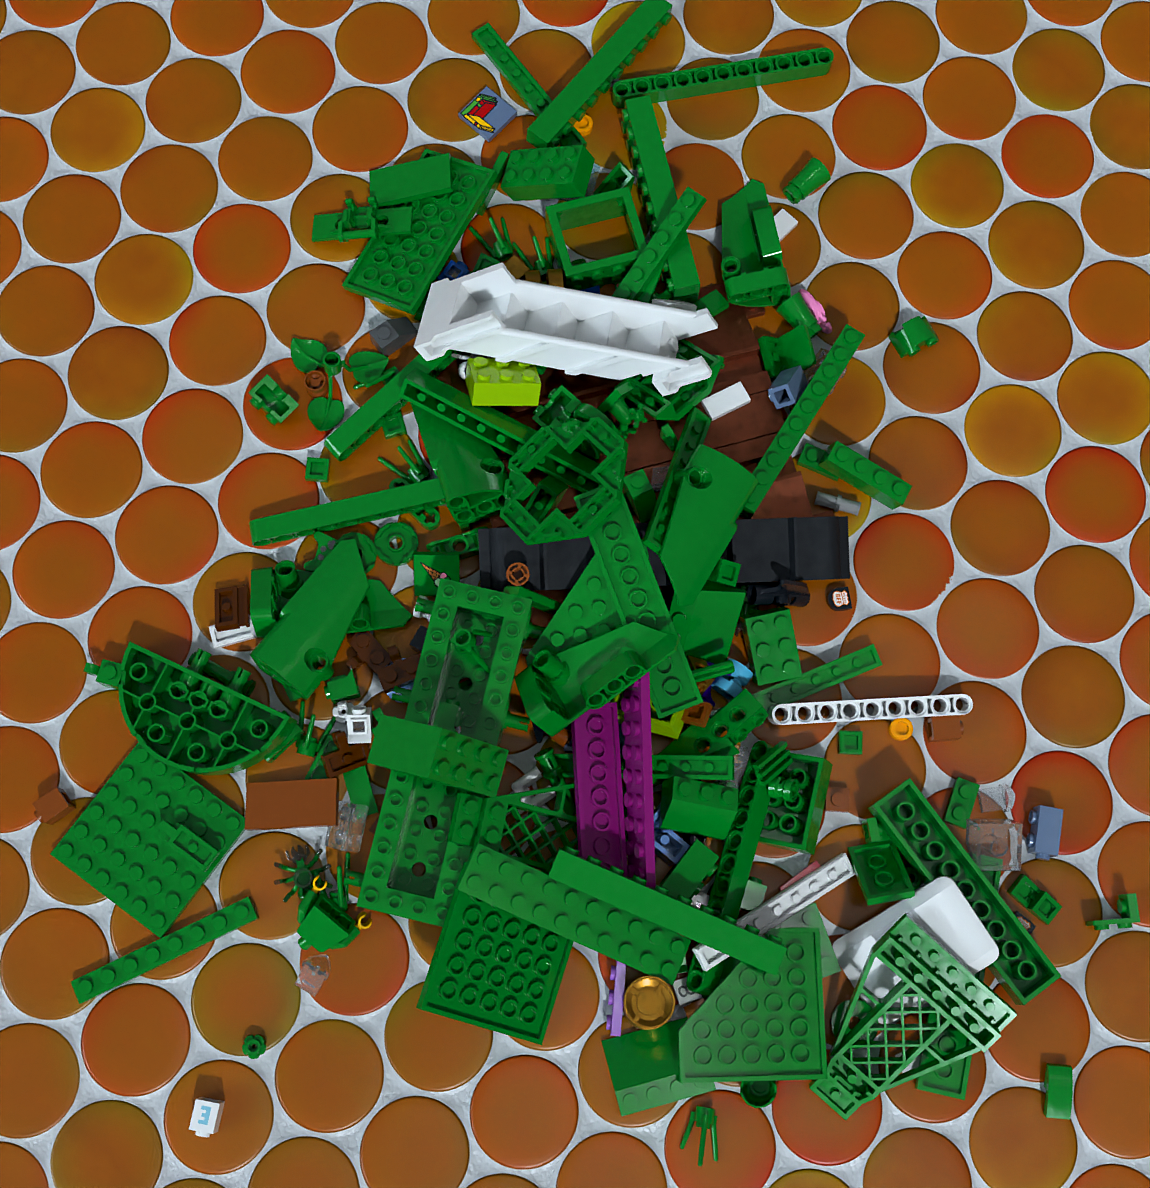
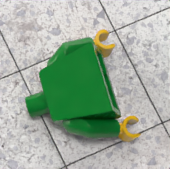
M318 875L313 880L312 890L307 891L298 906L297 921L300 925L297 933L301 936L298 939V944L303 950H308L313 946L319 952H324L327 949L345 948L360 934L362 928L367 929L372 925V920L370 918L366 923H361V919L366 916V912H361L356 918L357 924L355 925L356 921L323 893L318 895V892L324 890L327 886V880L322 887L316 885L315 882L320 876Z

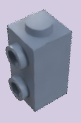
M801 365L781 371L769 387V399L771 402H774L776 409L796 404L809 383Z
M1039 805L1033 807V810L1030 811L1029 824H1031V830L1026 837V846L1028 847V853L1035 854L1036 859L1049 861L1051 857L1058 856L1063 809Z

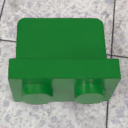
M801 324L779 338L762 336L758 339L765 371L767 370L770 380H775L781 371L799 365L805 371L816 364V356L806 325Z

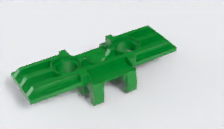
M370 196L368 197L370 206L357 207L352 198L345 199L348 209H344L343 213L314 215L312 242L339 240L341 243L349 242L350 239L372 238L376 240L382 239V236L411 234L413 206L379 209L376 197ZM383 219L388 220L386 225L378 224Z

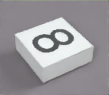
M687 977L674 981L672 985L679 1006L702 998L701 994L688 989L686 984Z

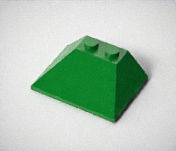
M686 339L678 340L676 358L690 360L702 356L712 370L710 378L681 386L678 392L663 397L652 383L653 374L644 377L642 374L626 378L613 389L615 390L629 381L634 389L625 397L626 400L635 406L638 403H643L642 410L656 420L679 421L711 393L721 361Z

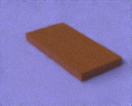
M327 778L247 783L245 830L338 826L339 779Z

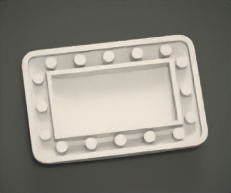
M947 876L938 877L915 891L914 897L900 900L838 938L832 946L840 967L854 988L857 985L872 946L905 913L974 974L992 964L999 956V948L957 884L952 878ZM876 957L864 986L876 997L883 998L901 978ZM863 993L860 994V997L864 1002L869 1004L872 1008L875 1007L876 1004H874L866 995H864ZM917 996L903 997V1007H918ZM921 997V1006H922L923 1004L927 1003V1001H925V1000ZM900 998L891 1007H900ZM886 1014V1024L901 1018L900 1014ZM883 1015L878 1019V1022L883 1024Z

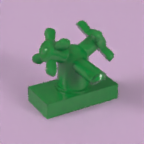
M629 381L617 387L597 408L604 415L612 413L618 420L619 427H617V430L623 439H627L629 433L635 434L637 432L635 428L639 427L640 421L642 423L648 421L644 417L642 410L643 403H638L637 406L629 408L624 401V398L634 389ZM634 420L633 428H628L629 424Z

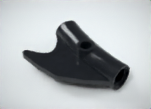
M780 580V582H776L773 585H749L747 600L751 605L774 604L777 607H805L809 603L810 593L806 583Z

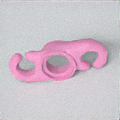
M800 289L798 292L801 293L805 303L818 320L822 331L826 334L831 333L832 326L830 322L826 323L827 318L825 317L822 305L808 291Z

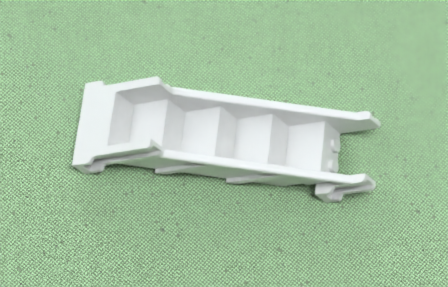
M498 263L451 281L449 278H445L431 283L414 348L426 361L442 357L447 350L451 349L495 357V361L503 363L517 361L565 370L564 374L575 376L588 374L622 380L642 374L643 377L653 374L652 383L663 397L678 392L681 386L711 377L712 370L702 356L683 360L677 359L676 353L678 351V340L717 329L718 323L707 308L689 311L515 279L504 263Z

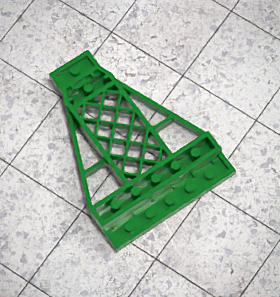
M571 783L499 795L496 798H480L462 792L457 793L447 841L468 846L472 850L477 842L548 874L551 867L549 864L553 862L557 853L553 844L555 839L560 837L564 849L566 845L573 847L577 844L576 849L578 850L576 817L563 812L567 789L575 788V785ZM622 786L625 821V818L627 817V807H625L624 805V794L626 793V787ZM557 791L553 811L520 801L523 796ZM517 809L528 813L521 817ZM511 811L516 822L508 826L505 819L506 814ZM538 815L548 817V819L541 822ZM532 817L536 827L529 832L524 821ZM558 820L567 822L568 824L562 828ZM549 823H552L556 830V833L549 837L544 828ZM517 826L520 827L524 835L518 841H516L511 832ZM572 828L576 836L571 842H569L565 835V832ZM625 830V838L627 841V831ZM540 832L544 842L537 846L532 836ZM506 835L511 846L503 850L501 839ZM527 840L532 851L524 855L520 845ZM547 846L552 856L545 861L540 850ZM514 850L517 856L509 855V853ZM535 855L538 862L529 859Z
M905 913L872 946L827 1057L828 1079H814L809 1083V1088L844 1120H847L863 1103L875 1099L881 1092L979 1051L985 1053L1001 1037L1000 1032L1017 1016V1013ZM876 957L901 978L883 998L876 997L864 986ZM863 993L876 1005L848 1034H844L859 996ZM917 996L918 1007H903V997ZM921 997L932 1007H921ZM900 998V1007H891ZM904 1013H918V1024H904ZM922 1013H936V1021L934 1023H922ZM886 1014H900L901 1024H886ZM883 1015V1024H874ZM952 1024L973 1044L943 1056L930 1043ZM887 1030H901V1040L887 1041ZM904 1030H919V1038L917 1040H905ZM869 1031H884V1041H870ZM866 1032V1041H857ZM867 1047V1057H853L852 1048ZM870 1047H884L885 1057H870ZM887 1047H902V1055L900 1057H888ZM924 1049L936 1058L933 1061L900 1074ZM862 1064H867L868 1070ZM871 1064H885V1072L883 1074H872Z

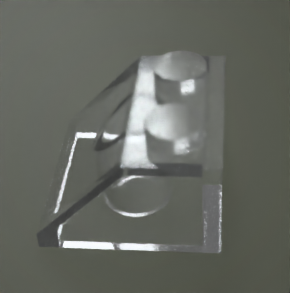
M966 819V845L970 857L981 871H1021L1022 823L1012 819Z

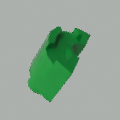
M917 316L902 324V329L892 332L888 336L901 358L907 355L911 357L921 350V346L927 345V347H931L939 341L936 332L925 316L922 318Z
M268 374L248 392L252 397L249 402L257 410L262 409L267 414L265 416L267 420L274 426L277 423H282L299 406Z
M561 385L550 392L548 395L550 400L545 406L540 404L535 409L532 419L541 427H560L568 418H574L573 413L581 404V401Z

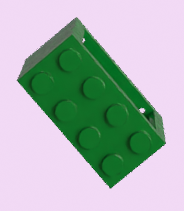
M629 186L545 207V227L557 268H562L564 288L583 290L594 286L602 288L607 284L622 282L647 246ZM625 216L635 251L572 266L562 234L563 230Z
M381 714L367 763L496 798L509 750L444 728Z

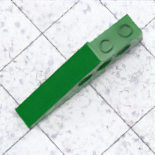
M745 688L711 719L709 718L705 728L695 725L689 726L679 735L678 739L672 741L658 755L734 756L740 753L735 745L745 740L755 727L762 725L769 714ZM745 716L743 720L738 721L740 717ZM727 731L725 736L720 737L723 732ZM706 747H709L708 751L703 752ZM653 779V787L662 784L667 779Z

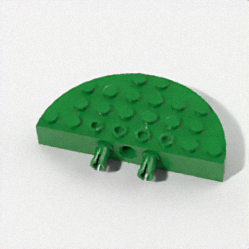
M129 642L122 659L120 671H123L120 684H118L121 711L131 734L136 737L142 747L154 758L169 766L199 775H224L247 769L272 754L286 740L298 722L275 709L243 695L242 690L252 674L245 669L238 667L231 683L224 686L203 676L202 672L212 654L198 648L191 665L185 668L137 644Z

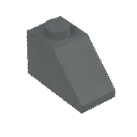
M407 317L384 321L370 331L369 335L372 344L380 354L388 357L415 338L418 331Z

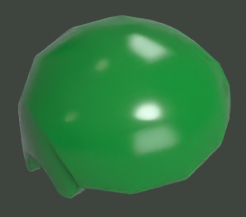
M776 1080L741 1081V1097L747 1105L754 1108L766 1107L776 1097L777 1082Z

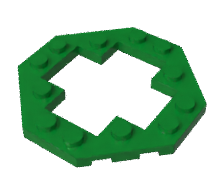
M600 417L590 418V421L582 423L578 420L562 423L560 427H541L509 459L508 469L510 473L509 479L505 481L503 493L505 503L504 507H501L500 517L527 545L587 537L621 503L629 444ZM587 438L607 456L591 472L592 476L603 487L570 520L556 508L540 524L521 505L537 488L526 475L557 443L571 454Z

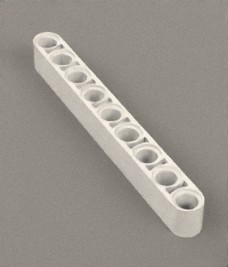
M966 694L790 703L772 705L767 713L769 714L768 720L774 725L968 714L973 708V701ZM957 699H960L963 703L961 710H958L956 707ZM935 700H938L941 705L938 712L933 707ZM913 701L918 704V711L916 713L911 710ZM891 702L896 705V712L894 714H891L888 709ZM869 703L874 707V712L871 716L866 712V706ZM845 705L851 707L852 712L849 717L843 713ZM823 706L829 709L827 718L821 716L820 711ZM801 707L805 708L807 716L803 720L798 716V710ZM778 708L784 711V718L781 721L775 718V711Z

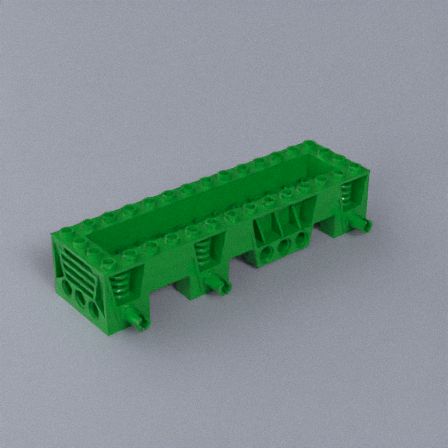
M441 578L435 601L420 597L416 601L415 611L431 614L412 690L395 686L393 691L398 694L392 693V700L408 703L404 720L431 726L434 725L439 702L445 703L446 699L460 702L461 711H463L460 734L498 746V743L501 742L502 734L507 727L525 732L528 731L529 726L521 723L529 724L530 718L511 714V711H509L510 694L519 657L523 652L526 640L529 638L539 639L546 627L532 624V599ZM469 627H473L477 630L492 633L491 637L483 636V642L474 647V651L491 669L490 673H487L469 652L461 650L458 653L454 644L450 640L459 629L468 630ZM463 678H469L472 681V687L467 691L459 687V682ZM391 770L365 873L347 869L345 874L355 879L344 878V884L361 887L356 906L443 927L463 864L468 861L472 849L468 846L447 841L457 793L462 792L480 798L488 796ZM430 815L435 816L438 820V824L434 829H428L424 824L426 817ZM418 862L423 863L426 867V872L422 876H416L413 873V866Z

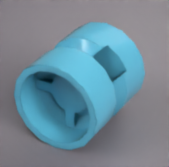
M729 658L728 660H732L735 671L731 676L723 675L716 677L711 686L720 695L732 700L743 691L741 687L748 684L753 673L742 663Z

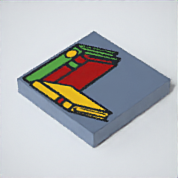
M486 86L458 113V116L486 141L490 142L517 116V111Z

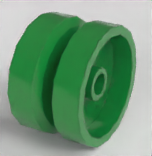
M581 403L573 413L574 418H568L565 421L566 423L578 420L582 423L590 421V418L600 417L619 434L616 426L606 415L587 403ZM587 438L576 448L592 459H599L603 454Z

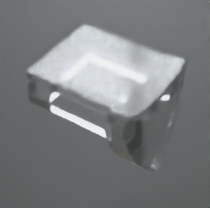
M999 784V787L979 789L977 793L981 813L1000 810L1010 812L1014 806L1015 793L1006 784Z
M326 954L314 955L304 960L302 963L303 968L295 982L296 986L314 997L330 974L331 964Z

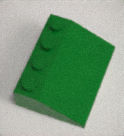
M706 581L693 605L678 606L675 592L673 593L669 614L680 637L686 657L689 655L715 664L727 661L746 590Z
M791 753L788 757L793 759V763L784 769L779 776H782L784 779L794 778L798 780L799 791L797 798L794 802L785 801L781 797L778 799L770 798L758 843L814 855L833 764L825 758Z
M687 1017L666 1022L664 1025L653 1030L641 1029L601 1041L621 1116L716 1090L714 1082H679L677 1031L687 1021Z

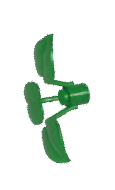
M292 338L291 341L292 361L299 371L308 373L316 370L317 367L323 368L324 366V370L328 374V399L317 397L310 402L307 409L309 420L319 431L333 429L344 417L345 408L343 403L339 400H332L333 376L339 374L342 367L348 372H353L356 381L366 384L382 376L389 362V358L380 353L361 351L349 358L351 366L349 367L344 360L341 361L338 353L333 351L327 352L325 345L319 341Z

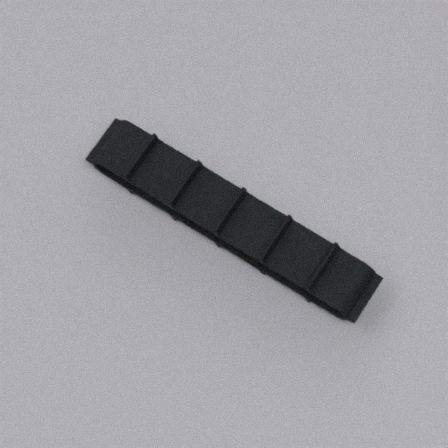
M848 516L736 520L737 530L720 557L721 559L741 564L737 583L850 579ZM635 523L641 539L644 538L649 523ZM510 527L478 529L480 587L503 592L504 587L515 586L506 577V571L513 563H523L529 569V579L521 587L531 591L572 589L595 555L589 536L527 545ZM647 547L650 564L658 585H672L659 555Z

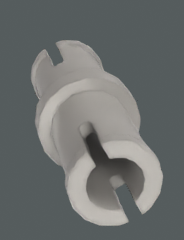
M818 491L814 505L834 509V512L839 510L858 516L861 502L842 498V495L839 494L834 496Z

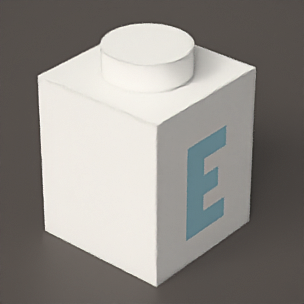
M205 1097L197 1098L189 1130L196 1131L195 1135L201 1137H210V1134L218 1132L225 1101Z

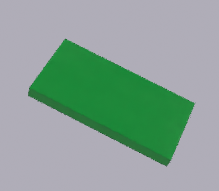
M450 153L369 171L370 196L376 197L379 208L453 192L452 157Z

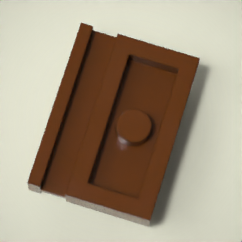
M245 584L244 587L232 586L214 589L215 628L217 632L240 629V626L250 627L248 585Z

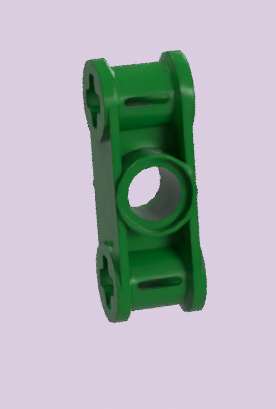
M478 527L466 533L433 541L427 544L426 548L430 552H458L455 550V546L459 543H464L466 545L465 549L459 551L460 560L479 555L478 529H488V527Z

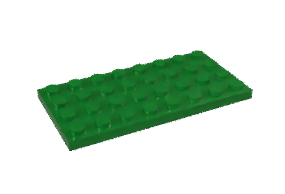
M425 149L419 159L441 155L442 153ZM452 157L453 192L390 206L389 208L413 206L411 234L382 236V239L376 240L370 238L343 282V288L352 293L415 315L429 292L431 283H434L497 178L496 171ZM383 219L380 224L386 225L388 220Z

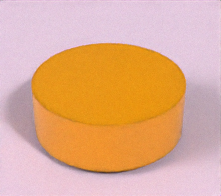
M585 114L580 122L576 121L573 126L581 136H587L593 129V121L590 116Z
M896 718L889 725V733L895 740L904 741L912 735L913 725L907 718Z

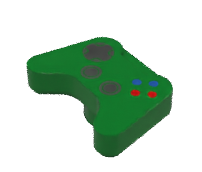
M316 531L314 538L318 543V550L315 558L304 564V569L308 572H314L330 554L337 539Z

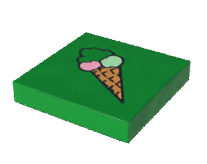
M414 551L415 596H436L441 578L460 582V552Z

